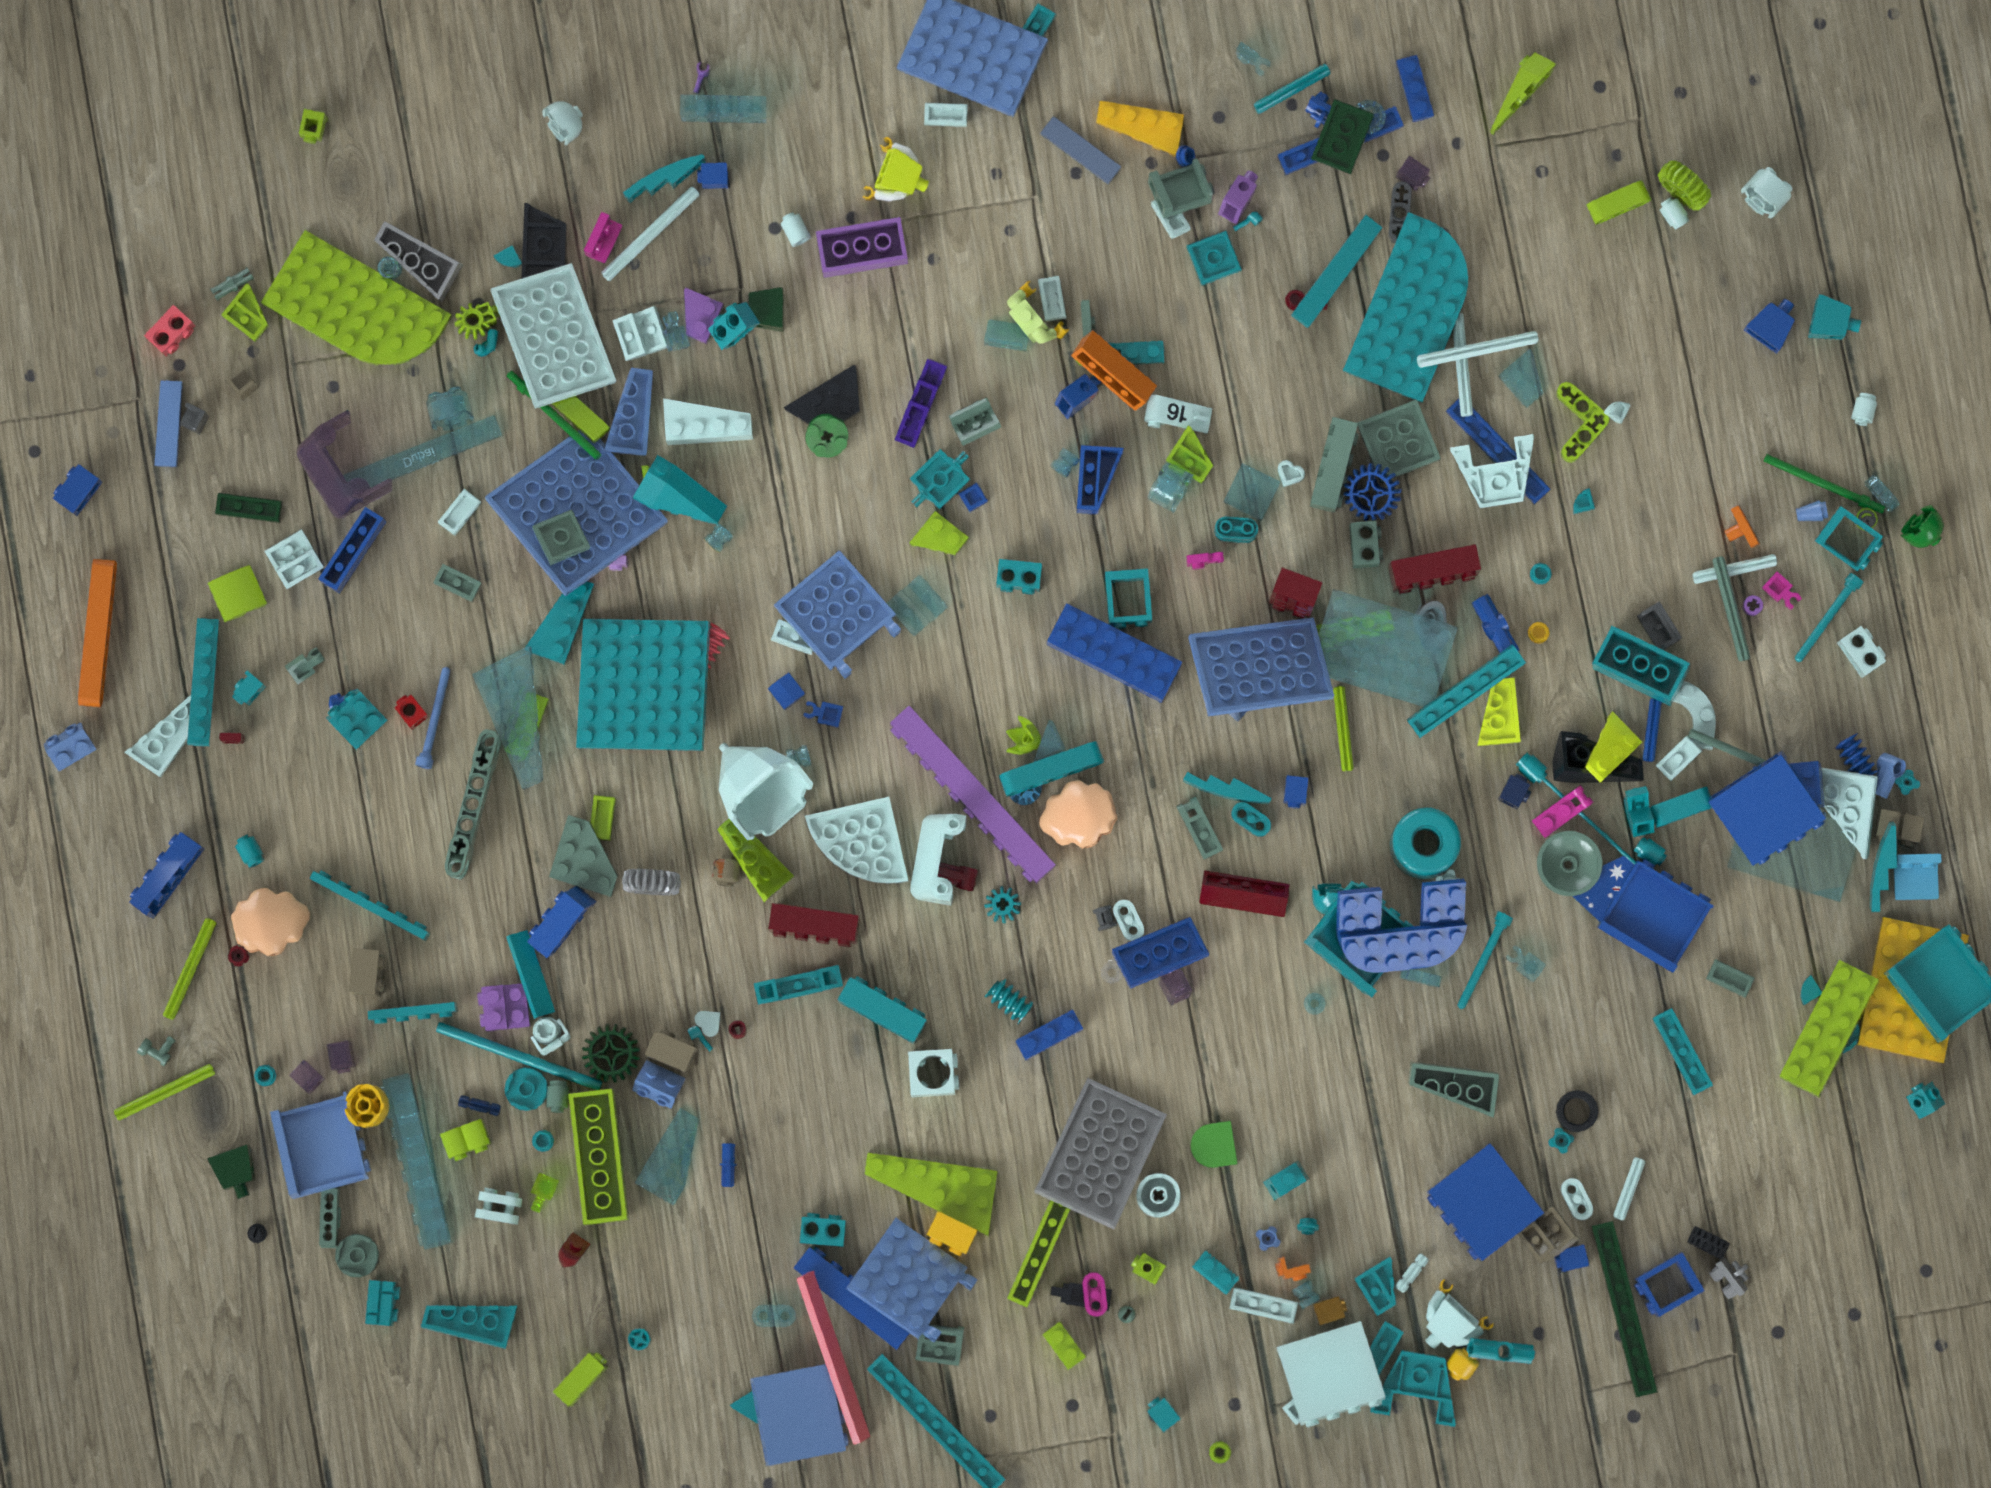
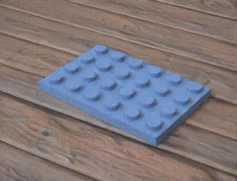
M927 0L896 68L913 77L1014 117L1048 39L954 0Z
M1314 617L1190 634L1188 637L1208 717L1330 700L1334 697Z

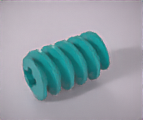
M1006 979L1000 982L997 981L984 997L988 998L992 995L991 1003L999 1001L997 1008L1006 1007L1005 1015L1013 1012L1011 1020L1019 1018V1024L1031 1010L1034 1002L1031 1001L1025 1004L1027 996L1018 998L1019 990L1011 992L1014 985L1011 984L1005 987Z

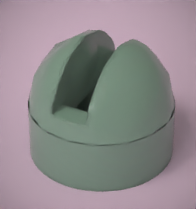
M1123 1306L1119 1309L1118 1317L1122 1322L1130 1323L1135 1319L1136 1313L1131 1306ZM1130 1309L1131 1313L1129 1314L1127 1319H1123L1122 1317L1126 1314L1127 1310Z

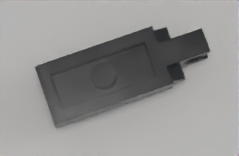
M1069 1282V1284L1063 1283V1288L1051 1287L1050 1295L1061 1297V1303L1085 1308L1082 1284ZM1105 1288L1107 1298L1106 1311H1109L1112 1289ZM1095 1301L1092 1303V1308L1098 1310L1100 1304Z

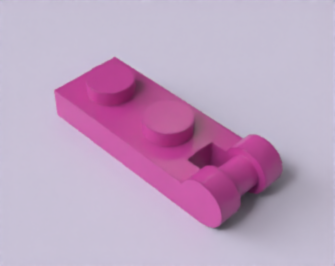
M1581 785L1532 820L1544 838L1593 803V800L1585 795ZM1575 797L1580 801V804L1577 806L1572 802V799Z

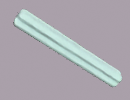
M1772 554L1727 564L1729 576L1774 567L1777 565V559ZM1714 568L1696 571L1692 574L1695 584L1717 579Z

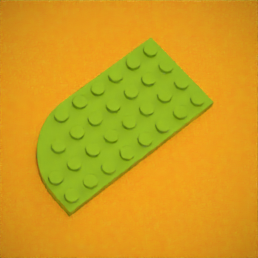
M306 230L302 233L261 301L262 305L352 357L374 365L402 364L425 353L438 340L452 317V314Z

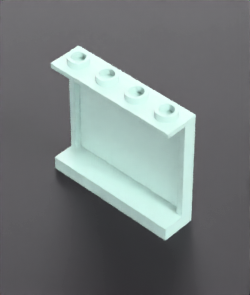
M1361 1321L1277 1347L1279 1359L1288 1381L1301 1426L1306 1424V1427H1312L1319 1424L1318 1420L1327 1418L1328 1421L1340 1417V1413L1347 1411L1348 1414L1361 1411L1360 1407L1369 1405L1370 1408L1382 1404V1400H1385V1394Z

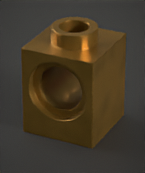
M1339 1296L1312 1304L1319 1325L1345 1318L1344 1313L1348 1312L1344 1299L1340 1300Z

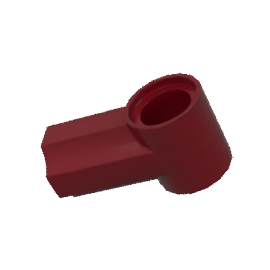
M940 862L937 877L949 880L956 888L973 892L979 870Z

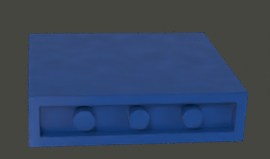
M1783 751L1775 754L1709 797L1708 801L1752 865L1765 863L1770 859L1769 855L1775 851L1777 853L1782 852L1788 847L1789 842L1794 839L1795 841L1801 840L1807 835L1806 831L1811 828L1814 830L1818 829L1825 823L1824 820L1826 819V813L1822 812L1792 769Z
M1644 859L1642 862L1637 860L1597 928L1674 973L1678 966L1677 963L1714 905L1710 904L1711 899L1702 893L1698 896L1692 893V887L1681 882L1679 885L1672 881L1674 877L1662 870L1660 874L1653 869L1655 865Z
M1491 1143L1427 1191L1429 1195L1427 1200L1434 1208L1439 1207L1442 1211L1440 1216L1447 1225L1452 1224L1456 1229L1454 1235L1461 1243L1466 1242L1469 1246L1468 1253L1474 1260L1479 1259L1480 1262L1544 1214L1543 1210Z

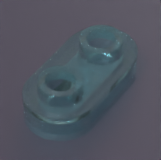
M760 1305L754 1309L752 1319L759 1327H788L795 1322L796 1312L789 1305ZM761 1312L767 1313L768 1317L766 1320L759 1318ZM783 1312L789 1313L788 1320L781 1318Z

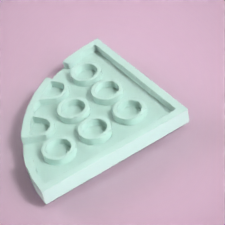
M889 797L805 816L807 826L817 846L831 862L843 871L857 878L875 883L909 882Z

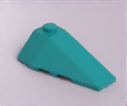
M659 455L656 456L633 496V499L650 509H661L675 515L682 514L690 516L695 520L716 525L727 508V505L679 467Z

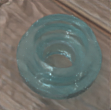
M1311 993L1304 999V1008L1310 1014H1319L1325 1008V999L1319 993ZM1312 1000L1318 1001L1319 1005L1317 1008L1311 1007L1310 1002Z

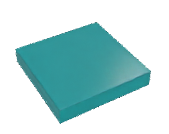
M1227 231L1186 245L1201 286L1242 271Z

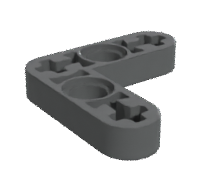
M1404 181L1398 182L1393 186L1391 195L1388 237L1394 244L1397 238L1392 232H1396V229L1401 231L1408 212L1410 213L1412 190L1411 186ZM1400 187H1404V191L1408 192L1403 196V202L1407 201V204L1399 202L1400 194L1396 191ZM1398 207L1405 209V217L1397 218L1394 215V210ZM1442 227L1445 231H1447L1450 234L1448 229Z

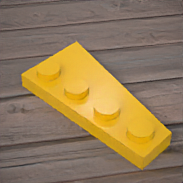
M1100 101L1096 123L1176 157L1184 114Z

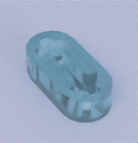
M1873 474L1864 482L1870 492L1889 512H1893L1900 506L1897 498L1876 475Z
M1414 969L1401 970L1399 977L1402 980L1440 988L1442 977L1439 975Z

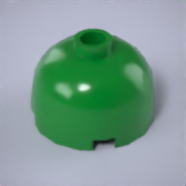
M1928 505L1920 509L1923 513L1919 516L1916 514L1911 516L1901 529L1903 533L1901 537L1911 546L1917 548H1926L1930 545L1935 546L1942 539L1943 519L1933 506Z

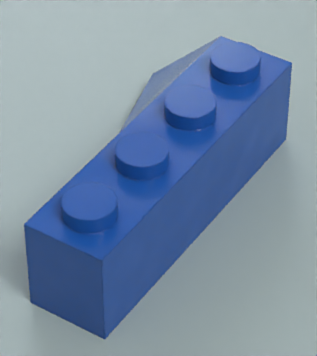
M182 832L179 835L175 834L171 838L168 850L166 852L163 851L156 859L157 865L153 870L149 869L143 877L144 882L141 887H136L130 895L132 899L129 903L152 919L156 917L205 850V848Z

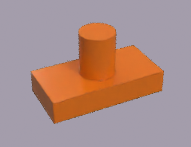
M1738 505L1732 508L1731 511L1738 524L1724 531L1728 540L1732 542L1744 535L1751 548L1760 545L1741 507Z

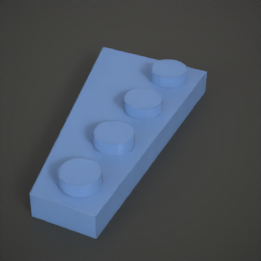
M630 369L603 451L639 456L647 455L653 370Z

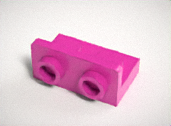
M601 212L584 248L585 255L605 264L620 234L622 225L611 220L608 214Z

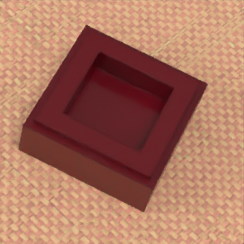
M220 733L219 740L223 744H243L244 735L242 733Z

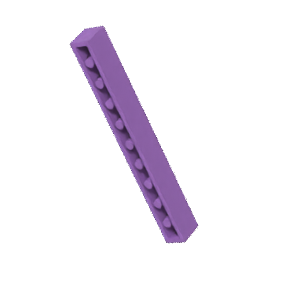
M910 706L890 722L892 734L898 740L902 737L907 743L905 748L912 755L916 753L922 759L919 763L925 770L929 771L931 769L936 774L934 777L936 782L941 787L947 786L950 790L949 796L956 803L960 801L965 806L963 811L971 819L975 817L980 822L977 826L985 835L990 833L993 836L994 840L992 842L1000 851L1005 849L1009 854L1007 859L1015 867L1019 865L1024 870L1021 874L1030 883L1034 881L1037 884L1056 866Z

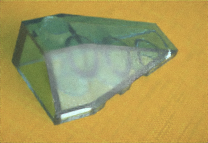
M681 1108L679 1109L643 1167L635 1184L675 1205L686 1185L699 1118Z

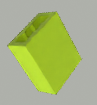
M588 1353L556 1387L553 1393L568 1407H572L608 1369L605 1365L607 1360L599 1353Z

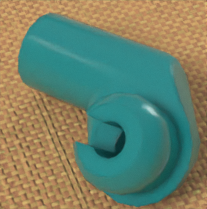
M489 329L487 340L481 344H476L473 348L474 353L479 357H485L495 351L499 331Z

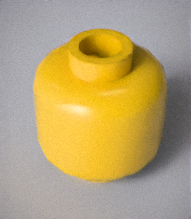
M1463 1347V1349L1458 1348L1454 1350L1446 1362V1366L1449 1369L1448 1374L1457 1381L1460 1379L1468 1380L1478 1368L1479 1362L1477 1358L1468 1357L1467 1348Z

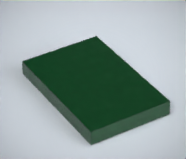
M1334 99L1311 160L1351 175L1375 114Z

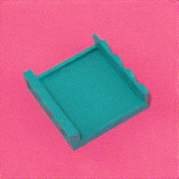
M1351 881L1345 890L1370 887L1363 882L1358 884ZM1382 899L1381 930L1413 926L1407 920L1403 922L1399 918L1401 914L1392 907L1388 909L1385 906L1386 901ZM1336 900L1304 943L1362 993L1372 998L1377 992L1373 986L1384 972L1373 973L1361 970L1347 959L1338 944L1336 936Z
M1950 924L1943 927L1884 973L1937 1042L1946 1039L1949 1034L1991 1003V977L1987 973L1989 969L1982 961L1978 962L1974 956L1975 951L1968 943L1964 944L1960 939L1962 935L1955 926L1951 927Z

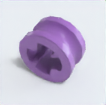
M1752 595L1746 598L1742 606L1743 611L1749 616H1755L1760 613L1763 608V602L1760 597ZM1752 600L1757 602L1755 605L1758 604V608H1755L1753 611L1749 610L1750 607H1747V603H1751Z

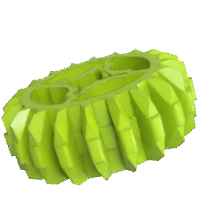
M1670 160L1661 168L1658 174L1659 181L1666 188L1667 192L1675 199L1678 198L1682 205L1687 206L1688 209L1699 211L1709 202L1711 198L1710 189L1686 165Z

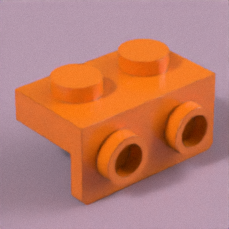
M1284 1257L1278 1258L1279 1263L1275 1264L1277 1274L1282 1276L1283 1280L1293 1278L1294 1282L1307 1278L1306 1274L1311 1273L1309 1264L1287 1269Z

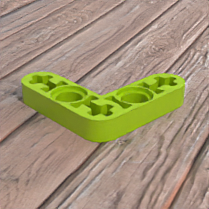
M1564 382L1556 390L1557 398L1584 421L1561 449L1563 460L1572 463L1578 460L1609 423V417L1604 414L1603 409L1570 382ZM1562 388L1565 390L1567 388H1570V395L1573 397H1575L1576 394L1580 396L1574 401L1573 405L1569 403L1572 401L1571 397H1569L1568 395L1565 397L1562 396ZM1579 401L1587 402L1589 408L1586 412H1580L1577 409ZM1594 416H1602L1604 424L1599 423L1593 430L1591 426L1596 420ZM1581 431H1588L1590 433L1591 439L1588 442H1583L1579 439ZM1576 443L1580 445L1574 452L1575 457L1573 455L1570 457L1566 455L1568 452L1566 448L1572 449Z

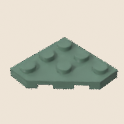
M568 815L549 877L611 897L618 874L615 868H613L591 822Z

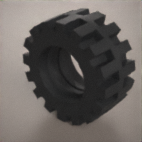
M1694 1226L1687 1240L1694 1247L1720 1259H1723L1730 1245L1724 1239Z

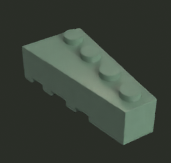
M1336 417L1332 418L1309 507L1335 513L1336 507L1341 508L1343 495H1340L1341 487H1344L1348 480L1347 477L1349 475H1346L1345 472L1347 466L1351 467L1354 454H1350L1352 446H1356L1359 434L1356 433L1358 423Z
M1410 1062L1409 1085L1494 1118L1499 1074L1497 1072Z

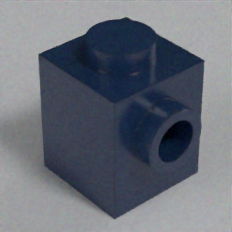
M1519 774L1515 776L1510 775L1498 800L1517 810L1521 802L1526 803L1531 794V791L1528 790L1530 784L1527 783V779Z

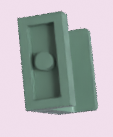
M1197 158L1193 159L1192 164L1162 175H1159L1158 171L1149 173L1148 185L1163 219L1211 203L1214 188L1211 182H1207L1205 167L1199 163Z

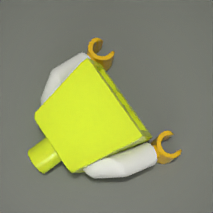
M889 137L883 138L889 145L886 147L880 145L881 150L887 154L874 186L877 190L874 191L871 187L866 186L864 190H870L871 195L862 197L867 201H871L874 198L882 201H895L912 195L915 189L925 192L929 181L919 177L922 166L918 163V159L913 151L901 144H893Z

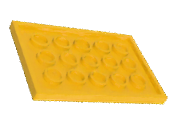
M1882 917L1871 976L1879 979V983L1863 1012L1857 1045L1944 1063L1949 1035L1943 1041L1937 1042L1884 974L1941 929ZM1961 934L1960 939L1964 944H1967L1969 935Z

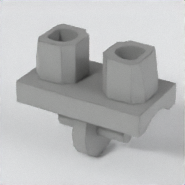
M1723 1257L1709 1273L1716 1282L1723 1277L1728 1280L1729 1284L1722 1289L1728 1299L1736 1295L1741 1296L1748 1289L1743 1281L1749 1278L1744 1272L1749 1268L1747 1264L1740 1267L1735 1260L1730 1265L1726 1258Z

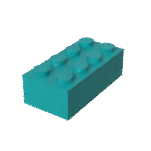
M1611 626L1592 663L1594 670L1670 707L1690 670L1689 662L1614 626Z
M858 976L855 979L850 977L837 999L838 1002L915 1045L927 1024V1019L924 1018L926 1015L916 1008H913L912 1011L905 1008L906 1003L896 997L893 1000L887 998V992L878 987H875L874 990L868 987V982Z

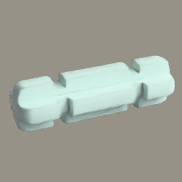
M1419 1254L1416 1257L1415 1263L1410 1265L1403 1274L1402 1280L1400 1279L1395 1285L1400 1292H1406L1409 1284H1412L1422 1271L1421 1268L1425 1267L1429 1262L1428 1258L1423 1254Z

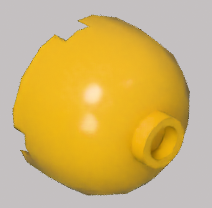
M371 1084L355 1086L350 1090L345 1100L347 1101L345 1114L348 1120L353 1125L363 1128L374 1127L382 1123L387 1117L390 1108L386 1093L380 1087Z

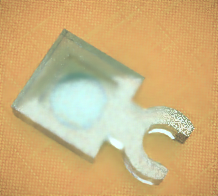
M1513 946L1512 949L1517 952V957L1511 958L1507 955L1505 957L1506 960L1510 963L1519 964L1515 970L1533 983L1546 964L1530 952L1523 956L1521 949Z

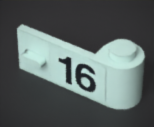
M1151 395L1147 402L1144 421L1148 423L1147 426L1152 428H1160L1161 425L1168 424L1186 429L1189 425L1196 432L1208 434L1212 408L1160 395Z

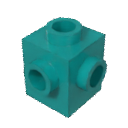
M1923 1082L1911 1088L1913 1092L1906 1096L1910 1107L1915 1111L1919 1120L1946 1104L1933 1082L1926 1085Z

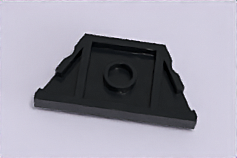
M524 203L521 279L566 265L567 224L553 218L544 211L534 208L529 203Z
M855 364L785 406V411L796 416L807 425H809L813 418L821 414H831L845 422L860 413Z

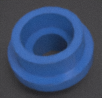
M1182 145L1178 148L1176 153L1178 164L1182 167L1192 164L1193 159H1195L1193 148L1187 145Z

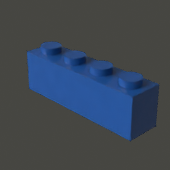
M365 507L318 578L320 582L340 594L386 524L385 519Z

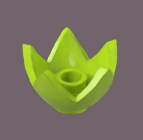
M1018 715V720L1023 727L1006 730L1008 736L1016 744L1014 747L1008 748L1006 752L1022 755L1030 753L1039 747L1041 734H1039L1037 727L1031 721Z

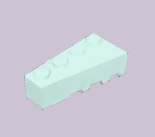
M663 398L667 445L753 439L752 417L750 413Z

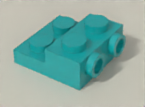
M357 688L355 691H349L344 696V701L339 706H333L328 711V716L326 717L355 749H358L388 721Z

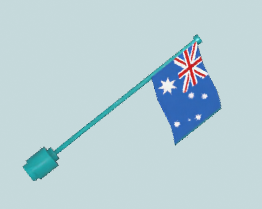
M1526 752L1515 764L1519 767L1518 770L1533 784L1536 781L1538 783L1543 781L1560 798L1565 796L1545 778L1548 775L1545 772L1548 768L1533 754L1530 755ZM1581 811L1578 814L1623 855L1602 866L1601 875L1590 890L1581 895L1572 896L1600 922L1636 861Z

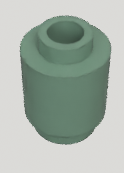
M550 1081V1086L547 1087L546 1107L550 1108L553 1113H564V1109H568L569 1087H567V1082Z

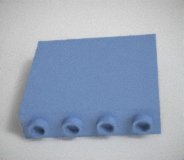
M343 1092L344 1096L282 1113L279 1110L270 1112L288 1193L292 1199L369 1179L368 1172L371 1171L369 1160L365 1159L363 1151H366L364 1139L360 1138L358 1133L361 1127L353 1125L345 1114L347 1092Z
M826 1364L750 1379L766 1466L846 1451L845 1446H848V1437L846 1433H843L841 1425L844 1424V1416L842 1411L838 1409L837 1402L839 1401Z

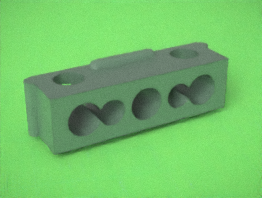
M340 1187L321 1191L319 1245L321 1248L338 1247V1228H340L341 1207H339ZM329 1194H333L334 1200L330 1202L332 1203V1209L329 1210L327 1208L329 1202L326 1198ZM328 1213L333 1214V1219L330 1222L326 1220ZM328 1225H331L332 1227L331 1231H329L332 1233V1239L330 1241H328L325 1236V1234L328 1232L326 1229Z

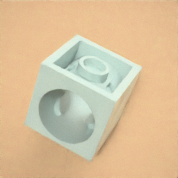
M952 1049L908 1052L911 1097L955 1095V1090H959V1078L954 1076V1068H958L957 1054H953ZM929 1058H940V1062L950 1067L949 1080L946 1078L941 1084L942 1087L937 1089L927 1088L928 1085L923 1080L920 1082L918 1079L919 1067L922 1068Z

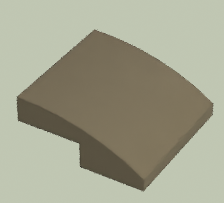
M1553 1206L1518 1233L1540 1264L1554 1258L1579 1239Z

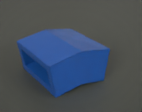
M789 672L768 688L784 710H787L805 695Z

